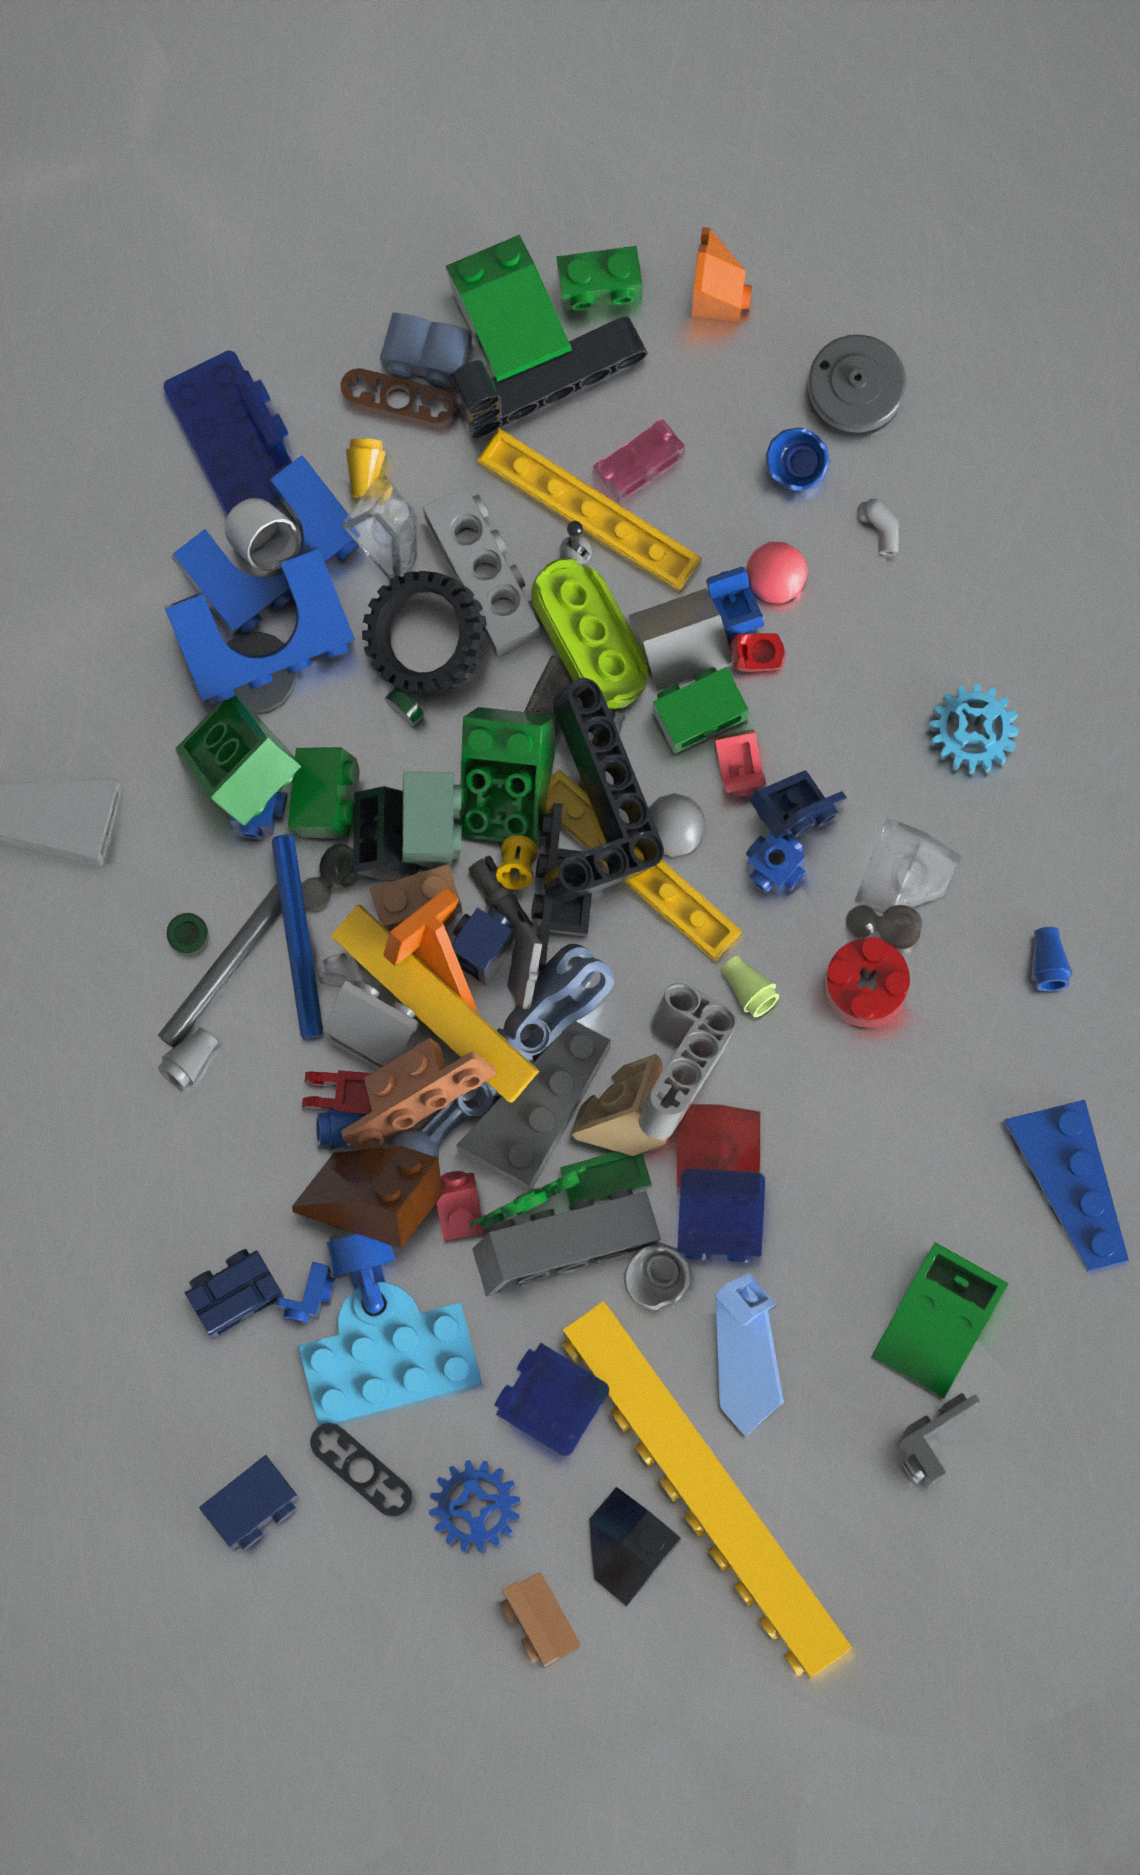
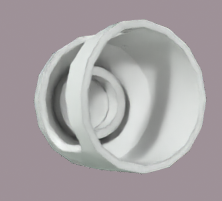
M249 498L239 502L230 511L225 523V535L231 546L256 569L263 571L280 569L278 561L291 557L297 552L299 538L296 527L273 504L264 499ZM278 522H285L290 531V538L282 553L266 563L253 560L250 557V552L261 548L270 540L276 531Z

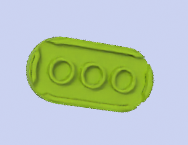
M570 558L554 560L538 573L532 584L531 597L537 615L573 681L578 678H588L597 683L608 708L617 709L630 705L643 693L646 679L649 677V666L637 639L605 580L596 570L589 565L585 568L582 565L575 564L578 560Z

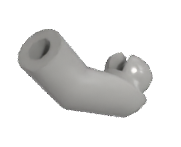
M871 498L868 502L865 501L859 504L857 509L859 520L866 524L872 523L879 530L878 554L884 556L897 555L899 543L898 518L882 500Z

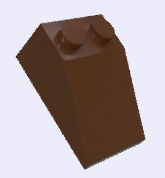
M403 1146L334 1152L292 1205L293 1213L402 1249L443 1195L439 1160L437 1157Z

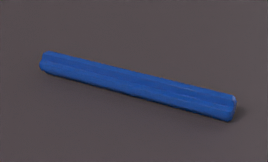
M291 834L278 835L272 839V848L300 1034L302 1038H315L323 1034V1025L295 839Z

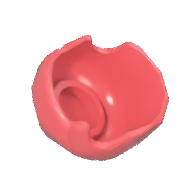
M768 542L758 547L751 554L746 565L752 593L766 603L782 604L791 598H795L801 592L808 574L807 564L801 552L786 542Z

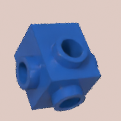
M772 833L766 839L759 836L745 854L750 858L747 861L746 872L749 874L748 879L765 893L771 891L777 897L780 896L786 887L791 891L806 873L803 869L806 856L801 853L804 849L803 846L789 834L779 839H775ZM772 853H775L784 862L780 865H774L768 858Z

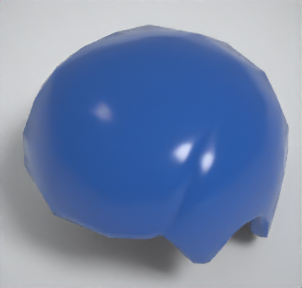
M800 427L782 430L770 441L765 455L768 471L772 478L788 489L796 491L807 490L816 486L826 476L830 464L827 445L817 434Z

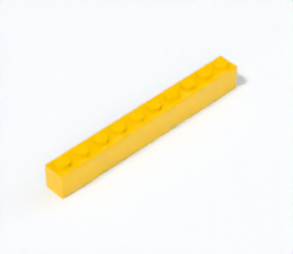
M602 1301L564 1328L563 1335L567 1340L561 1343L565 1352L574 1364L582 1360L591 1373L585 1379L599 1399L607 1395L615 1407L610 1414L624 1433L629 1429L632 1430L640 1442L634 1448L648 1467L653 1464L657 1465L664 1475V1478L659 1483L673 1502L680 1498L689 1510L684 1515V1518L695 1534L699 1537L705 1533L714 1545L709 1550V1553L720 1569L725 1571L730 1568L739 1580L733 1586L745 1604L749 1606L755 1603L764 1615L758 1622L770 1639L774 1641L780 1638L789 1650L783 1657L795 1674L799 1676L805 1673L811 1679L851 1650L852 1646L607 1304Z

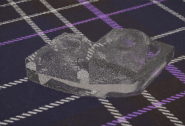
M345 953L324 959L322 961L323 966L316 968L321 984L341 988L345 980L353 985H356L359 980L373 988L385 987L368 970L360 971L357 960L353 956L347 958Z

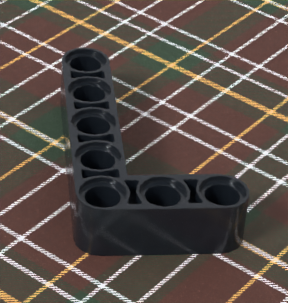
M630 317L618 318L569 341L572 351L497 382L495 377H490L481 360L472 361L456 369L450 375L452 402L470 438L477 439L497 431L499 428L518 421L643 360L648 352Z
M578 678L561 690L554 698L553 708L606 844L571 855L546 872L543 880L544 889L548 896L560 902L569 901L638 877L659 864L664 855L662 840L603 693L598 684L588 678ZM572 695H576L581 699L583 708L575 704ZM588 732L596 737L598 746L590 742ZM603 770L612 776L613 785L606 781ZM619 809L626 812L629 823L621 819ZM634 847L641 850L644 862L636 857ZM599 859L607 864L609 874L601 870L598 862ZM563 871L571 875L574 883L573 886L565 882Z

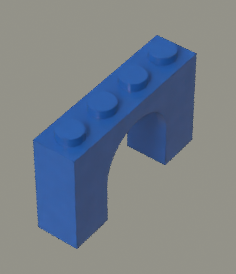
M303 455L269 480V487L287 508L299 527L301 535L299 553L317 546L326 563L335 555L341 561L359 547L355 540L363 532ZM206 529L172 554L171 558L197 592H203L208 606L231 635L239 629L245 635L263 621L259 615L271 604L277 610L293 598L283 573L271 577H255L242 572L233 565Z
M317 546L278 561L294 599L296 623L289 639L280 648L271 653L256 656L247 655L234 650L226 644L220 636L203 592L164 606L202 701L210 698L212 704L222 702L235 696L234 688L247 683L250 689L257 688L273 681L271 674L286 668L288 674L311 666L309 659L324 653L326 659L349 650L347 643L355 641V638Z

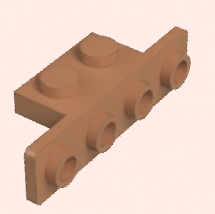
M429 1038L364 1078L372 1112L341 1130L342 1138L359 1150L378 1148L398 1133L413 1127L418 1121L437 1110L445 1108L450 1102L468 1091L481 1086L483 1082L497 1074L495 1066L475 1052H470L446 1067L440 1044Z

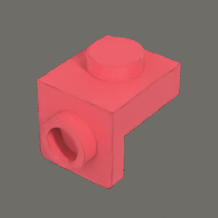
M754 729L714 737L721 782L726 793L733 792L734 796H746L756 793L758 791L757 787L766 785Z
M451 1171L441 1176L443 1195L437 1201L443 1241L485 1234L480 1223L472 1227L469 1225L470 1222L482 1217L474 1173Z

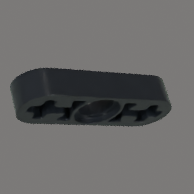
M326 1423L314 1430L310 1445L315 1456L379 1512L390 1518H398L410 1510L413 1503V1495L409 1486L343 1428L333 1423ZM324 1433L327 1436H332L334 1433L339 1434L340 1437L337 1443L346 1452H348L350 1445L357 1449V1451L348 1455L341 1469L334 1465L341 1460L334 1451L328 1450L325 1454L320 1451L323 1446L320 1437ZM361 1458L369 1460L374 1466L373 1476L370 1480L363 1483L354 1481L349 1473L351 1464ZM382 1472L389 1476L388 1479L382 1482L391 1491L397 1490L398 1487L403 1489L401 1498L404 1504L400 1508L396 1505H392L389 1509L384 1507L387 1499L378 1489L375 1490L373 1496L366 1492L377 1484Z

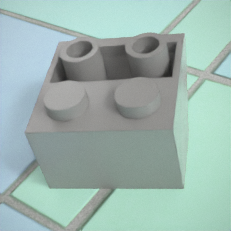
M345 980L323 1028L325 1038L379 1069L416 1046L421 1038L418 1021L414 1018L416 1014L414 1011L397 1001H394L392 1006L388 1005L378 997L380 993L376 989L358 980L356 985H353Z

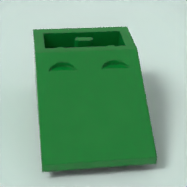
M477 707L463 717L460 781L462 801L459 819L462 838L503 842L508 837L522 835L533 840L537 846L539 845L542 814L545 813L555 757L556 715Z
M934 1242L871 1358L938 1396L945 1398L1009 1283Z

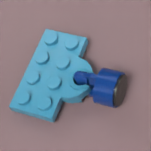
M350 1231L329 1237L330 1241L326 1242L334 1276L350 1273L355 1290L342 1304L338 1316L339 1335L298 1345L319 1426L326 1423L334 1424L482 1384L461 1302L420 1313L414 1299L404 1289L385 1282L381 1265L396 1261L392 1245Z

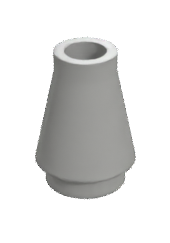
M200 1027L193 1035L162 1056L163 1062L158 1066V1070L172 1085L179 1089H183L187 1084L193 1085L212 1050L218 1045V1042L207 1030Z

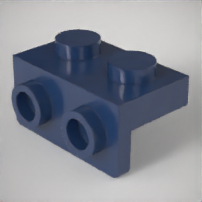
M804 770L758 790L749 798V801L775 839H779L790 833L794 837H798L812 828L815 822L819 827L828 823L839 814L836 807L847 797L841 791L825 798L807 770Z

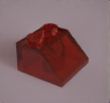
M691 1104L677 1126L676 1194L760 1195V1111L720 1104Z

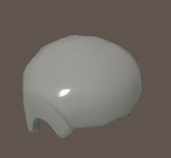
M672 793L660 796L648 807L662 840L664 855L671 857L686 855L701 843L705 830V818L700 806L688 796Z
M653 1243L639 1249L633 1254L624 1272L625 1290L632 1300L651 1310H657L662 1306L678 1301L685 1294L691 1279L687 1259L679 1249L664 1243Z

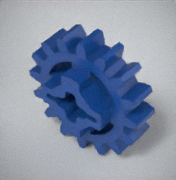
M466 1460L465 1471L460 1473L452 1465L449 1467L452 1476L449 1481L438 1477L436 1480L440 1487L443 1488L441 1493L433 1492L429 1496L430 1499L438 1502V1507L429 1510V1515L441 1518V1521L434 1527L437 1533L445 1530L449 1532L445 1541L449 1546L456 1539L461 1540L462 1552H467L470 1543H475L479 1553H484V1542L489 1540L496 1548L499 1547L498 1535L501 1532L508 1536L513 1534V1531L507 1525L508 1521H518L520 1518L519 1514L511 1511V1506L521 1503L520 1497L509 1496L508 1494L514 1488L515 1483L513 1480L505 1483L500 1481L504 1470L501 1468L497 1469L493 1474L489 1473L487 1461L482 1462L479 1470H474L471 1461ZM478 1479H483L493 1484L500 1494H487L480 1488ZM463 1481L464 1491L458 1499L447 1502L453 1488ZM471 1496H477L479 1502L491 1504L480 1509V1516L476 1518L472 1517L470 1511L459 1509L470 1503ZM503 1511L496 1526L486 1532L485 1523L492 1513ZM461 1518L468 1523L471 1535L456 1529L449 1519Z

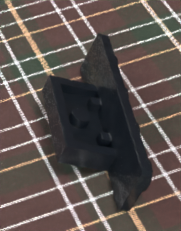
M554 803L549 813L542 814L540 837L546 838L545 854L539 853L537 858L536 878H542L541 894H534L531 918L538 919L536 936L542 943L538 971H542L546 966L549 932L587 936L589 928L592 893L560 902L548 896L544 889V875L550 868L571 855L583 852L558 848L563 804ZM563 871L565 882L573 886L574 883L571 875Z

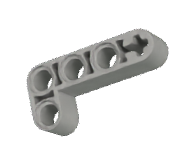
M683 983L671 984L666 988L653 1017L656 1029L680 1044L652 1088L638 1119L641 1130L654 1139H665L673 1134L724 1052L737 1023L735 1014L727 1006Z

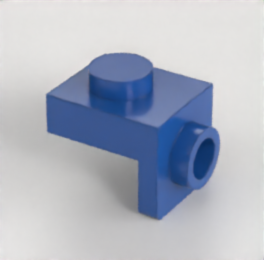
M743 566L707 578L708 593L720 613L727 639L736 634H743L765 626L763 615L751 591L748 575Z
M280 788L268 800L264 810L258 816L251 818L245 826L231 816L232 828L239 830L238 835L251 839H262L263 834L274 835L277 816L283 817L285 814L287 792H281L282 788Z
M312 1262L302 1302L277 1297L276 1307L284 1311L283 1318L300 1323H307L309 1317L319 1319L323 1301L331 1302L336 1278L330 1277L331 1269L329 1265Z

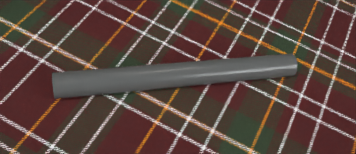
M278 882L157 1035L170 1047L174 1048L282 910Z

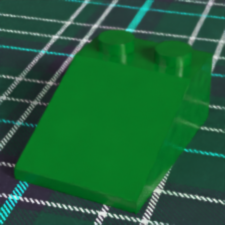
M520 235L445 266L453 295L497 382L572 351L535 263Z
M234 692L235 696L219 702L176 747V750L209 797L245 826L251 818L258 816L264 810L268 800L280 788L287 786L292 781L295 772L301 765L288 748Z

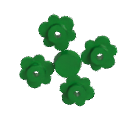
M585 1166L542 1188L532 1189L516 1197L512 1202L470 1222L469 1225L472 1227L480 1223L483 1230L515 1214L520 1215L548 1201V1198L580 1183L577 1174L585 1171L586 1168Z

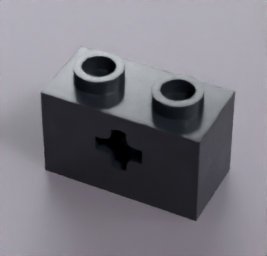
M382 786L354 792L353 873L385 881L417 874V865L402 862L403 791Z

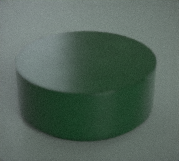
M394 687L384 698L392 710L411 726H415L424 716L422 708L406 692L398 687Z
M179 914L170 921L167 927V940L171 948L180 955H196L208 943V928L203 919L196 914Z

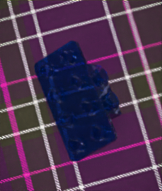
M228 350L166 380L163 385L164 392L227 514L239 502L249 498H261L271 504L280 501L269 487L268 482L292 463L283 439L289 436L280 415L271 416L265 404L271 401L261 379L253 381L248 370H244L236 353Z

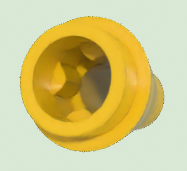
M362 438L350 439V447L345 449L351 485V497L374 499L375 489L386 453L382 451V441Z

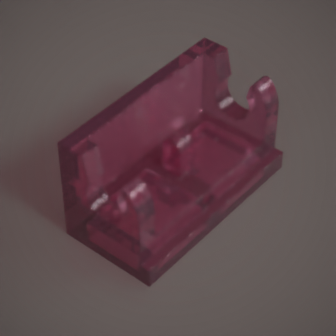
M660 418L652 424V427L604 460L601 459L595 463L593 469L618 503H621L684 459L685 445L679 440L666 421Z

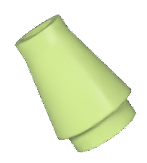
M739 955L732 957L722 966L720 972L727 979L744 1012H750L754 1017H759L778 1001L779 994L775 991L776 984L744 962Z

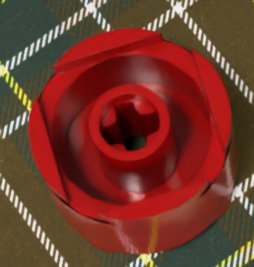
M878 937L861 938L845 944L831 959L826 974L825 996L830 1009L841 1021L850 1025L865 1028H876L885 1025L898 1015L906 1000L910 986L908 965L895 947ZM862 976L866 979H875L874 990L871 991L868 986L859 987Z

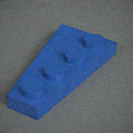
M1081 1100L1004 1119L1003 1123L1017 1143L1027 1166L1032 1170L1042 1188V1193L1049 1205L1052 1206L1062 1229L1086 1272L1127 1263L1129 1258L1086 1101Z

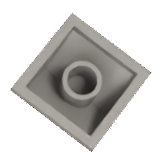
M706 588L629 615L638 643L649 666V672L656 691L694 679L698 673L708 668L716 667L719 670L732 665L729 645L720 613Z

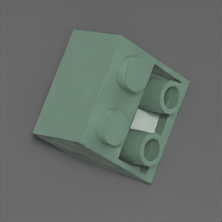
M454 772L403 773L402 862L432 869L449 864L451 869L452 859H460L461 825H453V819H460L461 785H454Z

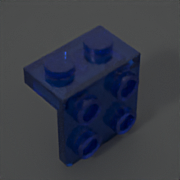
M685 1169L681 1174L677 1252L685 1253V1258L693 1260H709L711 1254L727 1255V1260L733 1262H752V1256L761 1257L765 1176L761 1172Z
M540 1342L535 1351L529 1348L520 1361L516 1370L521 1372V1375L514 1386L511 1387L507 1384L494 1404L495 1407L499 1408L496 1417L511 1428L513 1426L559 1455L567 1457L572 1454L607 1398L609 1386L606 1382Z

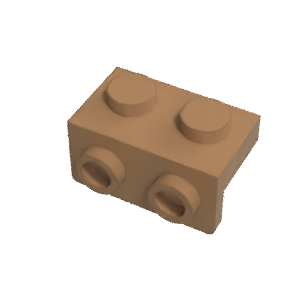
M536 1573L519 1584L516 1581L502 1589L507 1599L501 1601L500 1605L512 1625L520 1621L527 1634V1637L520 1641L532 1662L541 1659L546 1667L580 1647V1641L541 1573Z

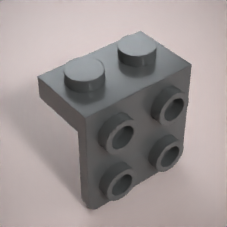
M961 1393L942 1405V1408L938 1410L941 1416L931 1421L926 1415L905 1428L906 1430L903 1432L905 1438L898 1447L906 1458L902 1466L915 1485L921 1482L924 1488L927 1489L939 1482L946 1474L926 1439L974 1410L980 1402L976 1394L967 1399L964 1393Z

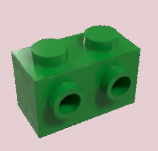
M637 245L556 256L563 310H586L598 305H624L635 300H642V278Z
M716 667L708 668L694 677L695 682L682 688L676 684L657 694L658 699L653 701V713L674 754L748 720L749 709L727 667L718 671Z
M342 747L296 748L295 759L301 767L295 772L292 781L288 828L303 838H349L350 825L354 823V785L358 783L360 776L357 758Z

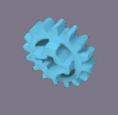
M975 683L973 691L967 693L964 686L960 685L957 689L956 698L949 693L944 694L942 700L946 707L935 705L933 714L940 720L930 721L929 730L939 734L932 738L931 744L932 747L943 746L939 756L941 761L950 756L954 759L952 769L957 770L964 763L967 764L969 774H973L976 765L981 764L985 772H989L992 767L991 760L994 759L1001 765L1005 762L1006 756L1002 750L1013 752L1016 743L1008 737H1015L1019 734L1020 727L1010 725L1011 722L1016 720L1018 714L1017 711L1006 712L1005 708L1009 703L1008 697H1004L999 701L994 698L996 688L992 687L988 690L987 694L981 693L980 683ZM968 704H980L985 707L973 708L970 707ZM950 716L953 718L952 722L957 726V731L953 733L951 738H949L947 732V721ZM998 719L1001 724V738L999 741L996 740L997 736L992 732V726ZM968 723L972 726L978 723L982 725L980 734L976 731L971 734L967 733ZM965 749H974V750H979L981 753H978V754L967 753V752H964V750H965Z

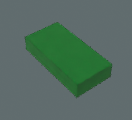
M615 1151L560 1167L562 1177L585 1166L586 1168L585 1171L577 1174L580 1183L566 1189L570 1205L586 1199H593L594 1203L608 1199L609 1194L620 1190L632 1188L634 1192L652 1186L643 1153L631 1156Z

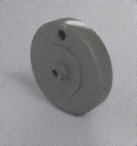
M860 334L837 338L820 350L811 365L808 381L811 403L819 416L837 429L847 432H867L877 429L894 417L903 402L906 388L904 366L896 352L877 338Z

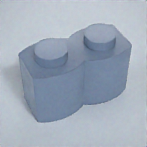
M393 312L380 355L382 367L387 368V373L398 378L409 379L411 375L423 376L430 385L448 388L450 385V375L456 369L466 364L472 343L471 331L451 324L431 322L417 316Z

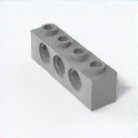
M464 486L423 506L424 519L456 580L462 582L463 586L469 588L475 594L473 598L478 600L483 608L479 612L480 615L486 617L487 626H483L482 630L484 633H487V639L497 658L541 637L539 625L541 620L535 611L532 600L527 602L520 589L526 586L524 579L516 564L508 566L502 554L507 551L506 545L497 529L489 530L484 520L489 514L479 494L472 497L467 486ZM463 528H472L478 532V536L471 542H462L456 537L457 533ZM481 563H491L497 568L496 572L490 577H480L474 570ZM500 598H509L514 601L515 606L511 611L501 613L493 608V604Z

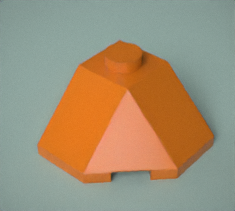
M702 227L701 245L698 248L693 286L692 317L740 322L741 309L749 310L752 285H745L746 271L712 229Z

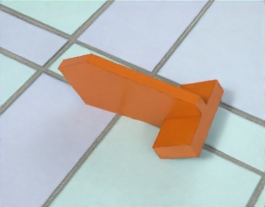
M446 888L389 932L383 956L396 966L411 953L415 954L479 1014L445 929L452 922L459 899Z

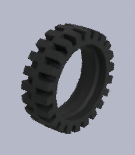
M430 571L406 572L404 576H395L390 579L389 586L382 585L377 591L380 595L378 599L372 598L368 604V607L372 608L371 613L365 614L363 623L368 624L367 630H362V640L368 641V646L364 647L366 656L373 659L370 662L373 669L380 672V677L386 682L392 683L393 686L415 693L430 694L438 693V691H447L453 688L452 685L464 682L467 679L465 675L473 673L477 668V665L474 664L475 660L482 659L484 650L480 649L481 642L487 643V633L482 632V627L487 626L486 617L480 615L479 611L483 608L480 602L473 598L475 594L469 588L463 586L462 582L447 575ZM432 592L444 597L454 607L459 618L460 637L454 654L446 664L430 672H416L407 669L396 658L391 647L390 627L395 612L406 599L417 593Z

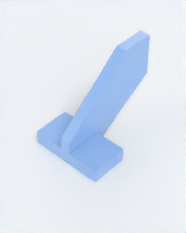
M750 1272L727 1283L715 1294L720 1408L744 1436L748 1435L784 1403L768 1312L777 1303Z

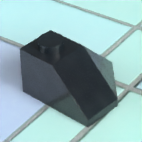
M618 1487L610 1493L589 1518L594 1580L627 1607L680 1544L681 1537Z

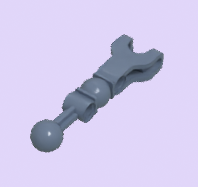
M568 944L564 946L546 963L545 968L540 971L535 982L531 1009H522L519 1004L507 1017L504 1028L501 1029L499 1027L496 1031L532 1063L534 1060L532 1058L533 1055L544 1051L571 1023L591 1013L608 995L614 986V975L611 968L603 961L594 958L591 952L582 945ZM572 957H581L582 960L569 971H566L567 962ZM599 971L601 977L598 985L593 988H586L585 986L592 979L595 972ZM529 1024H534L535 1029L532 1036L528 1039L520 1040L522 1029ZM485 1081L478 1087L475 1097L471 1100L463 1101V1095L458 1097L445 1108L437 1110L420 1129L409 1128L395 1135L388 1147L403 1146L437 1157L439 1160L438 1145L466 1115H483L492 1106L494 1096L496 1095L499 1098L501 1095Z

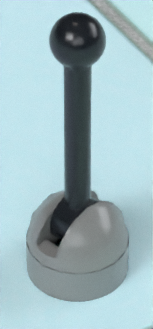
M571 521L567 526V532L570 536L565 538L560 545V558L578 560L575 564L585 567L591 561L592 546L589 540L581 535L583 525L579 521Z

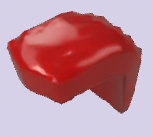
M776 633L736 634L730 640L729 647L732 666L740 671L779 670L783 667L786 650L780 636Z

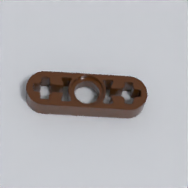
M362 368L348 371L341 380L343 400L354 409L433 429L445 428L454 420L456 410L452 402V395L444 389ZM359 380L365 381L366 389L378 392L377 385H383L379 395L380 403H374L375 394L366 391L362 392L360 397H354L353 389L349 386H357ZM392 390H405L410 396L408 404L403 408L391 407L386 399ZM416 395H422V404L434 406L436 400L443 401V407L447 412L440 411L438 417L431 416L430 408L419 405V413H414L413 411L417 404Z

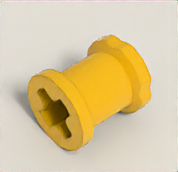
M522 835L508 837L501 846L503 862L498 865L496 878L507 889L522 890L532 883L534 875L531 864L537 858L538 848L535 842L528 837ZM517 847L521 848L519 858L515 857ZM515 868L519 869L516 879L513 878Z

